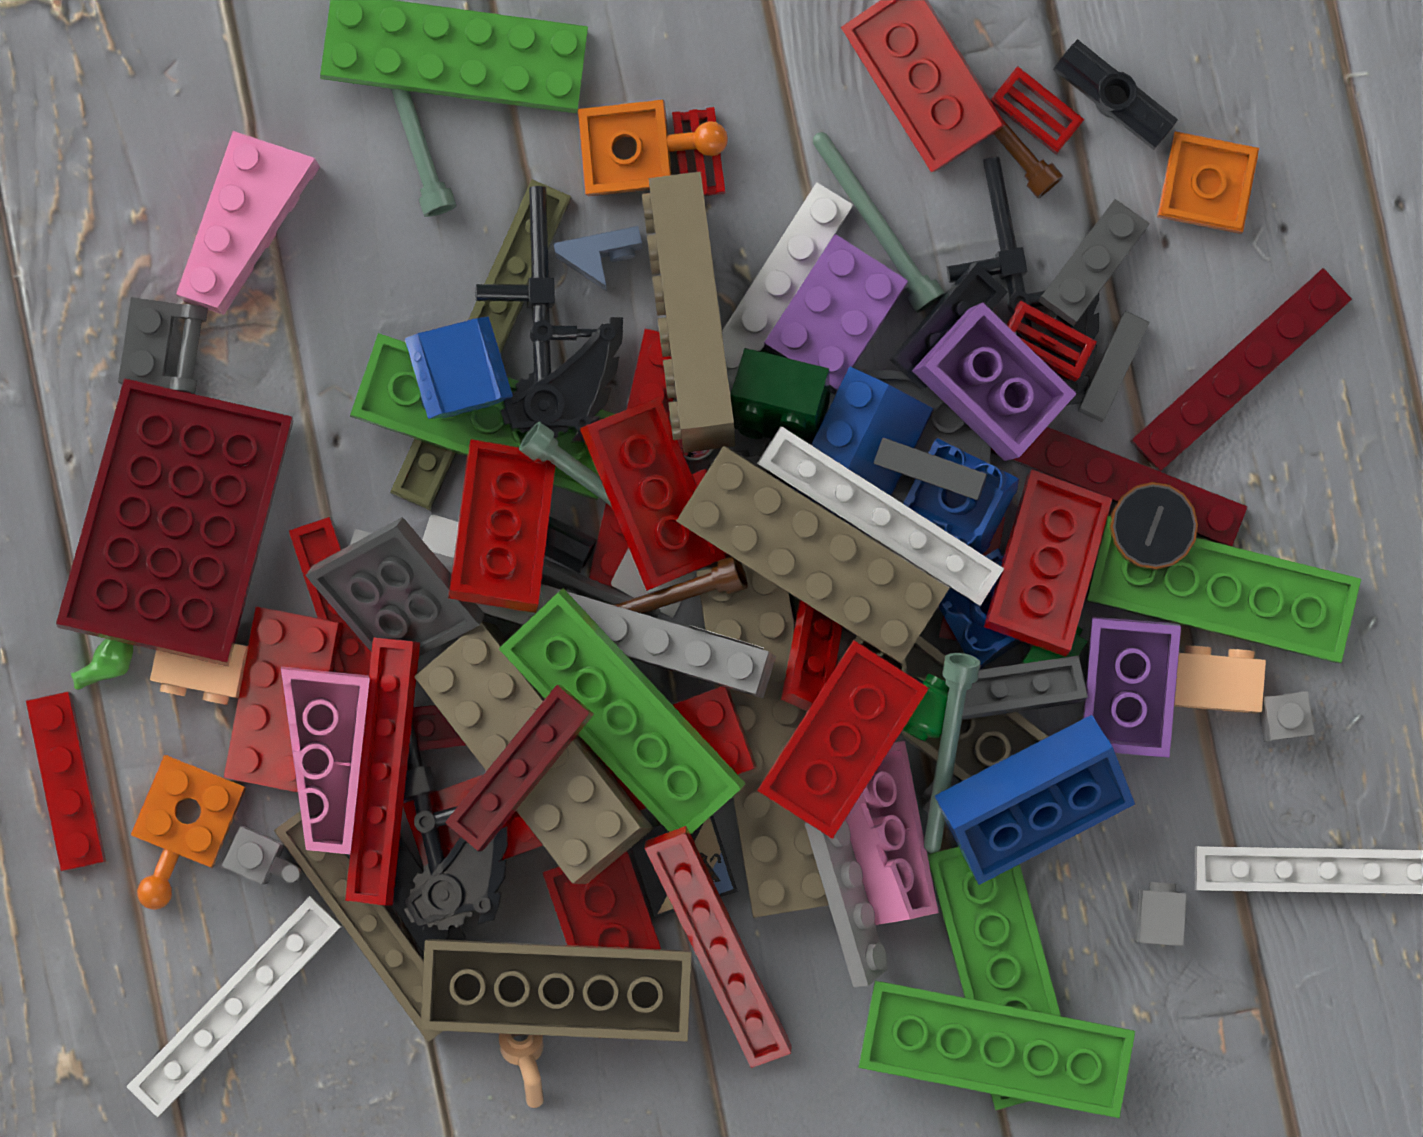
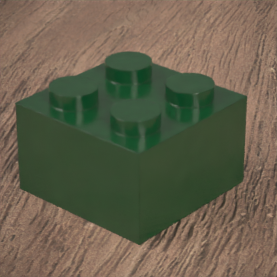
M744 348L730 394L734 429H737L746 437L761 439L763 436L774 438L779 428L783 427L812 445L830 404L829 368Z

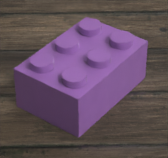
M834 234L768 335L763 349L772 355L829 368L830 392L836 395L849 366L855 367L905 290L908 280Z
M984 303L969 308L912 370L1004 461L1020 457L1076 395Z
M1091 616L1085 684L1088 698L1084 701L1082 719L1090 715L1094 717L1113 746L1115 753L1170 758L1181 632L1179 624Z

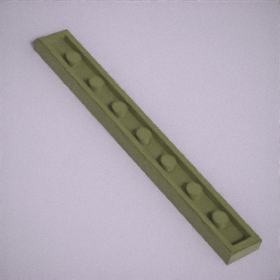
M531 180L484 284H526L528 279L531 278L529 188L532 186L546 187L548 250L572 199L570 195L536 180ZM476 301L468 320L489 316L501 355L525 302ZM414 439L390 493L431 511L456 453Z

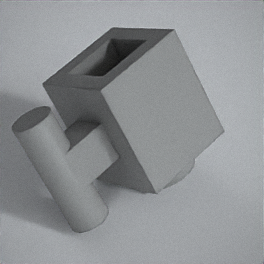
M247 826L239 827L222 864V867L261 885L268 884L272 874L290 883L299 882L305 876L299 865L280 857L285 847L282 842Z

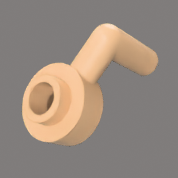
M500 1033L499 1045L503 1058L509 1063L520 1067L524 1080L527 1105L531 1108L540 1107L544 1099L541 1076L536 1060L543 1052V1035H526L528 1036L527 1039L516 1041L513 1039L514 1037L525 1034Z

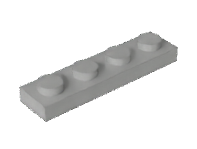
M844 821L832 839L805 822L853 987L869 986L888 970L887 954L880 942L874 922V910L868 902L862 881V869L856 861L852 848L850 828L847 822Z

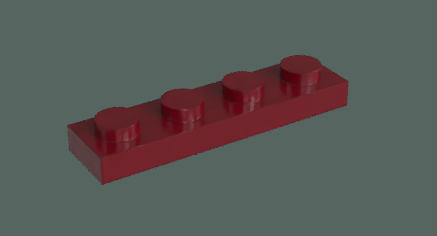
M556 685L445 823L474 849L483 851L588 723L594 713L562 685Z

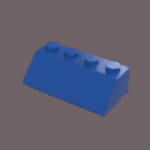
M849 366L812 442V446L892 496L902 474L874 464L882 438L915 449L934 408L885 382Z
M1092 715L935 795L943 817L978 885L1135 805L1114 748Z

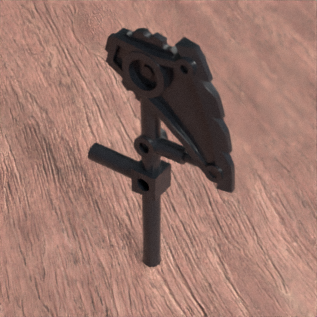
M995 156L983 159L1000 251L996 253L995 258L947 266L949 283L956 282L972 263L978 262L991 276L999 274L1000 280L1006 279L1009 294L1007 307L1012 315L1020 301L1034 308L1044 306L1039 302V299L1045 291L1028 294L1025 291L1023 275L1028 272L1023 247L1017 248L1000 157ZM1099 293L1074 327L1058 315L1055 319L1094 340L1099 332V313L1094 314L1099 302ZM1023 316L1021 322L1032 327L1031 320ZM1048 329L1043 333L1080 354L1083 350L1080 346ZM1016 332L1018 337L1075 366L1076 363ZM1097 344L1077 381L1074 382L1054 371L1076 393L1066 406L1082 403L1090 376L1085 375L1094 364Z
M532 186L529 188L531 278L528 279L526 284H476L475 300L527 302V308H532L533 327L530 330V339L533 342L534 372L530 373L529 378L526 380L521 378L515 385L517 390L512 392L513 397L503 401L504 409L500 410L504 425H510L511 431H520L523 434L529 432L536 423L541 422L554 432L555 439L558 438L559 432L565 434L570 429L576 434L571 443L585 442L580 428L599 421L600 416L595 415L607 404L612 387L606 386L614 378L618 368L619 356L614 357L622 344L623 317H610L609 323L601 324L598 329H577V326L550 324L549 308H552L555 304L554 278H549L547 192L545 186ZM577 337H590L581 349L551 373L550 340L577 341Z
M412 721L404 794L407 798H413L417 814L414 819V825L421 832L428 864L424 866L423 873H417L414 877L415 887L410 889V896L404 900L407 906L404 912L410 922H416L418 927L425 925L433 927L436 925L438 930H450L452 925L455 928L464 925L466 917L474 915L473 911L481 913L478 924L494 921L502 892L497 893L506 876L507 859L502 861V858L508 847V826L502 827L483 851H477L460 837L445 858L438 828L447 825L445 823L458 806L434 812L430 793L436 792L431 767L423 766Z

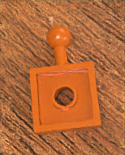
M663 99L578 109L585 194L588 197L650 190L648 178L672 175L670 152L697 149L706 156H715L720 154L728 143V135L725 128L719 123L712 121L702 123L695 132L668 135L666 108ZM631 137L637 143L636 153L626 160L617 158L614 154L615 143L620 138Z
M164 754L131 832V836L163 848L153 875L144 878L137 888V897L144 907L158 910L169 903L172 897V887L169 879L179 855L210 868L214 867L246 787ZM186 799L196 800L201 808L199 818L191 824H184L177 817V807Z

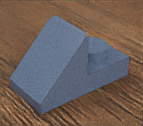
M639 226L553 243L557 259L606 291L607 286L601 258L609 256L610 262L628 260L635 257L636 250L643 249Z

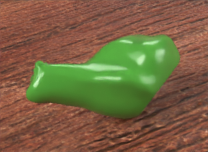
M109 639L103 640L96 648L91 663L79 671L71 673L74 688L80 690L98 681L126 674L133 655V645Z

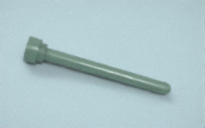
M391 89L423 184V188L420 189L422 196L419 198L424 217H433L449 212L457 205L451 188H446L445 182L439 181L410 91Z
M824 132L815 134L813 137L815 148L903 278L908 280L907 284L909 286L906 290L909 296L907 299L916 313L936 303L945 295L937 280H931L928 275L923 276L829 136Z
M541 422L536 423L524 437L519 450L533 461L537 458L542 462L550 461L611 506L600 477L557 446L559 441L554 438L552 430Z
M963 653L946 655L942 673L946 679L945 684L949 687L924 838V848L930 853H935L941 848L945 819L935 799V795L951 787L966 692L972 688V683L977 682L980 661L976 657Z

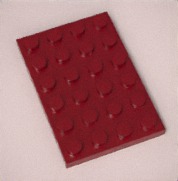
M124 378L57 617V627L229 667L292 430L293 416Z

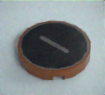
M1151 482L1135 486L1119 499L1112 511L1109 529L1114 545L1123 559L1138 568L1157 570L1174 565L1188 554L1196 541L1198 522L1195 509L1184 493L1171 485Z

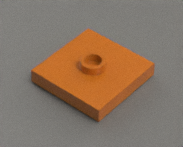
M1174 131L1157 218L1242 234L1259 148Z

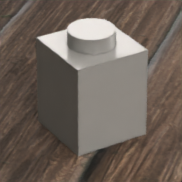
M1308 691L1263 697L1260 720L1264 742L1315 735Z
M1150 882L1149 890H1138L1135 942L1184 946L1187 893L1176 892V884L1161 882Z

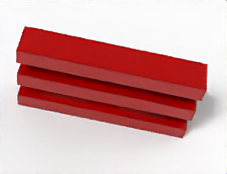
M1018 66L990 99L994 106L1056 155L1085 120ZM1016 81H1019L1069 121V126L1065 128L1013 85ZM1008 94L1060 137L1057 140L1003 97Z
M709 107L706 110L693 109L682 113L680 111L672 112L674 134L683 133V122H690L691 132H695L698 126H700L699 120L716 122L715 107ZM694 149L696 170L701 172L704 196L725 194L721 153L712 156L715 186H707L704 156L697 149ZM677 151L679 174L688 173L686 151Z
M1023 301L1017 304L1014 314L1007 324L1014 333L1018 332L1076 363L1075 366H1072L1020 338L1052 370L1074 382L1079 379L1097 343L1092 338ZM1023 316L1083 348L1081 354L1022 323Z

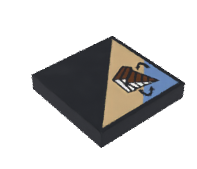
M711 815L691 833V836L720 897L738 892L714 816ZM663 825L653 827L654 829L632 846L654 918L675 912L645 851V842L647 840L669 832Z

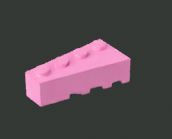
M235 131L232 132L176 293L182 301L206 307L208 310L222 315L226 313L254 270V265L273 241L278 228L299 201L300 195L310 179L312 180L319 170L320 166L316 159Z
M281 666L306 850L350 854L370 678L367 675Z
M899 741L893 744L845 819L850 828V841L856 861L862 869V881L868 902L874 910L875 925L910 920L939 913L927 851L924 848V835L905 741Z

